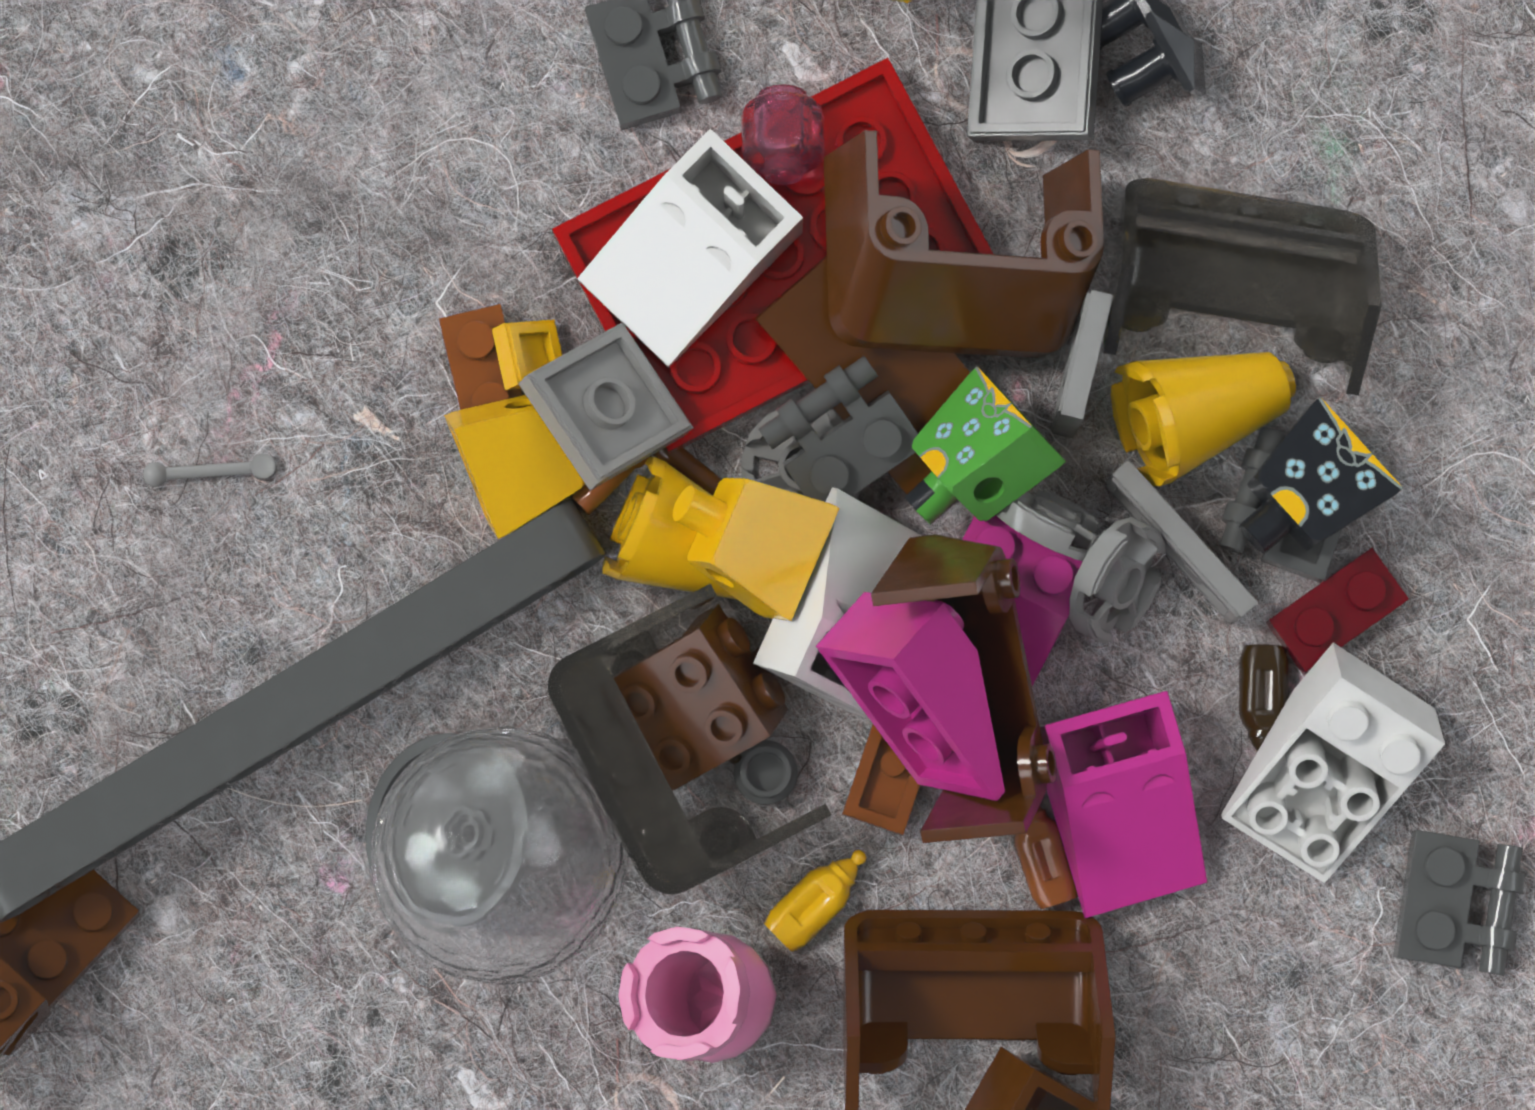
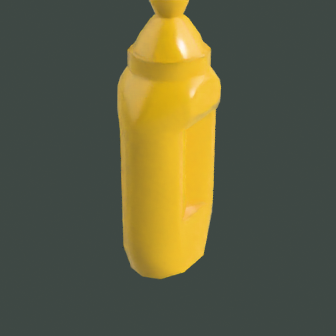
M854 850L851 858L832 861L827 866H819L809 871L770 910L764 922L765 926L791 952L804 947L845 907L850 897V889L855 884L858 866L866 862V854L862 850Z

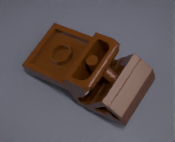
M95 870L90 871L21 914L0 923V1058L2 1055L10 1056L19 1049L51 1015L50 1010L140 916L139 910Z

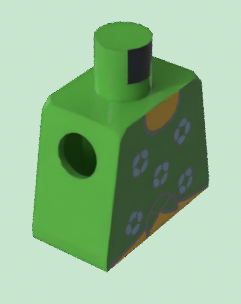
M977 366L913 439L912 449L930 468L931 472L905 496V499L930 525L957 500L979 521H988L1060 468L1066 460Z

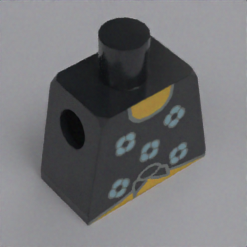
M1319 397L1300 416L1247 483L1249 489L1263 504L1239 525V528L1247 540L1263 554H1266L1288 533L1305 550H1309L1387 502L1401 491L1403 487L1330 406Z

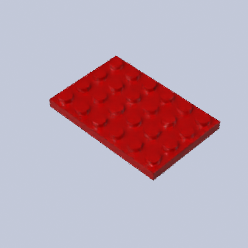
M888 57L724 141L803 217L802 234L669 368L627 328L693 426V429L684 437L666 447L668 453L684 448L809 383L755 320V317L827 255L824 157L864 130L877 131L879 195L903 197L909 199L921 209L928 224L929 250L993 254ZM823 116H824V129H823V135H824V136L822 137L821 135H819V133H822V127H823V126H822V123H823ZM822 138L824 147H822V150L816 154V152L820 149L819 141H821ZM670 169L552 229L553 235L576 279ZM578 281L604 332L622 323Z

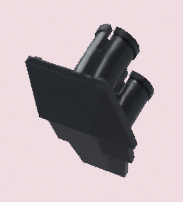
M1109 0L1103 3L1100 50L1105 45L1141 24L1150 28L1155 37L1153 39L1155 46L1118 68L1106 72L1113 90L1124 106L1131 105L1134 100L1171 79H1174L1177 83L1180 82L1185 91H1189L1194 95L1201 97L1206 94L1202 43L1190 36L1176 10L1165 4L1163 0Z

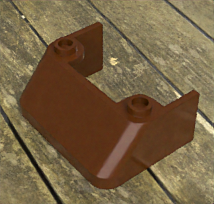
M864 130L824 157L829 319L834 332L842 341L851 346L861 348L1041 358L1059 350L1066 344L1104 251L1100 150L1088 149L1043 175L1045 226L1041 233V258L929 250L928 224L921 209L909 199L899 196L879 195L877 131Z
M937 534L910 537L872 591L873 606L925 600L934 602L938 600L951 606L961 616L964 622L962 630L978 651L1005 792L998 801L943 790L920 830L922 842L931 843L1026 834L1046 793L1047 784L1054 783L1056 780L1057 768L1052 745L1043 744L1015 603V598H1018L1020 595L1018 566L1014 558L1006 559L1002 548L999 546Z
M866 910L851 916L844 926L843 949L845 1110H858L859 1073L883 1074L900 1067L908 1056V1039L1036 1040L1038 1057L1046 1067L1063 1075L1091 1074L1095 1110H1110L1116 1036L1104 937L1100 923L1093 917L1084 918L1082 912L1054 910Z

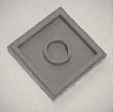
M1091 289V292H1087L1076 320L1050 425L1052 434L1074 438L1083 421L1111 308L1112 294Z
M623 322L529 373L519 383V386L590 491L681 439L693 429V426Z

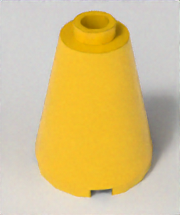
M1270 352L1139 360L1117 366L1114 373L1123 375L1122 381L1111 385L1110 396L1114 421L1126 453L1133 450L1138 451L1146 466L1137 469L1154 487L1176 481L1286 413L1290 408L1291 397L1296 393V382L1289 365L1285 361H1279Z
M649 457L645 464L652 475L650 479L639 474L635 478L609 539L621 544L617 559L614 560L604 556L602 574L615 580L738 600L688 562V552L697 532L674 521L672 517L674 505L681 492L687 486L692 485L708 494L710 493L667 462L656 457Z

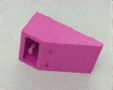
M1167 691L1040 727L1043 744H1051L1055 753L1056 780L1054 783H1048L1046 789L1084 918L1207 883L1186 752Z

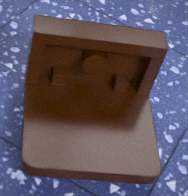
M719 604L698 615L682 637L609 678L601 688L602 699L659 784L666 790L678 789L772 735L788 711L785 705V695L780 683L770 672H763L761 667L753 664L755 658L749 651L750 642L745 630L734 618H728Z

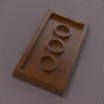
M827 255L755 317V320L815 389L826 382L824 375L838 365L844 370L862 356H865L878 377L858 390L863 400L868 404L888 390L918 434L970 373L954 353L861 348L851 346L842 341L834 332L829 319ZM842 402L832 408L842 421L851 416ZM914 453L889 470L887 474L907 495L931 470L918 454Z

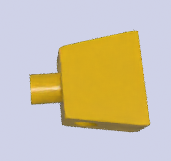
M526 395L453 411L444 415L486 521L498 539L510 534L585 485V482Z
M723 478L718 483L713 496L692 485L687 486L681 492L674 505L672 517L674 521L697 532L688 552V562L756 614L764 618L792 621L840 508L831 503L754 480Z

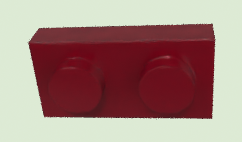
M1370 548L1266 621V624L1303 674L1315 665L1333 642L1340 647L1344 646L1404 604L1409 598L1374 549Z

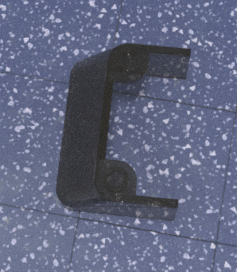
M1153 178L1133 180L1126 185L1108 289V294H1112L1113 299L1104 332L1103 353L1116 355L1122 328L1134 332L1149 331L1153 327L1160 326L1167 321L1170 308L1293 328L1294 342L1303 350L1308 358L1321 363H1334L1338 360L1344 361L1346 394L1359 396L1382 307L1375 226L1364 216L1347 210Z
M711 584L562 658L553 667L547 681V697L640 879L648 889L663 896L680 895L721 876L820 825L832 815L827 805L824 804L757 839L748 821L739 812L730 808H712L687 820L675 794L671 790L613 676L658 651L652 638L707 611L716 597Z

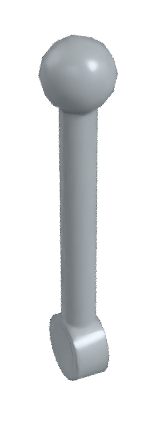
M263 453L256 455L250 462L165 467L160 462H151L143 470V479L148 485L154 487L161 486L166 480L244 474H254L260 480H268L276 473L277 466L272 456Z

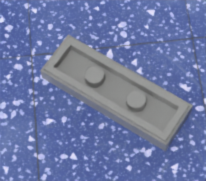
M1129 459L1111 474L1105 482L1107 484L1106 488L1133 518L1160 530L1165 542L1167 556L1228 623H1235L1258 603Z

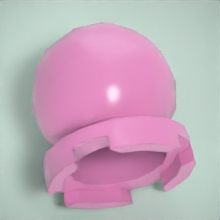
M674 927L656 932L647 938L650 942L640 949L634 962L627 963L622 971L618 997L623 1022L628 1030L636 1032L641 1042L652 1049L650 1052L656 1056L711 1063L734 1058L749 1050L771 1025L777 994L769 967L752 947L733 935L684 927Z

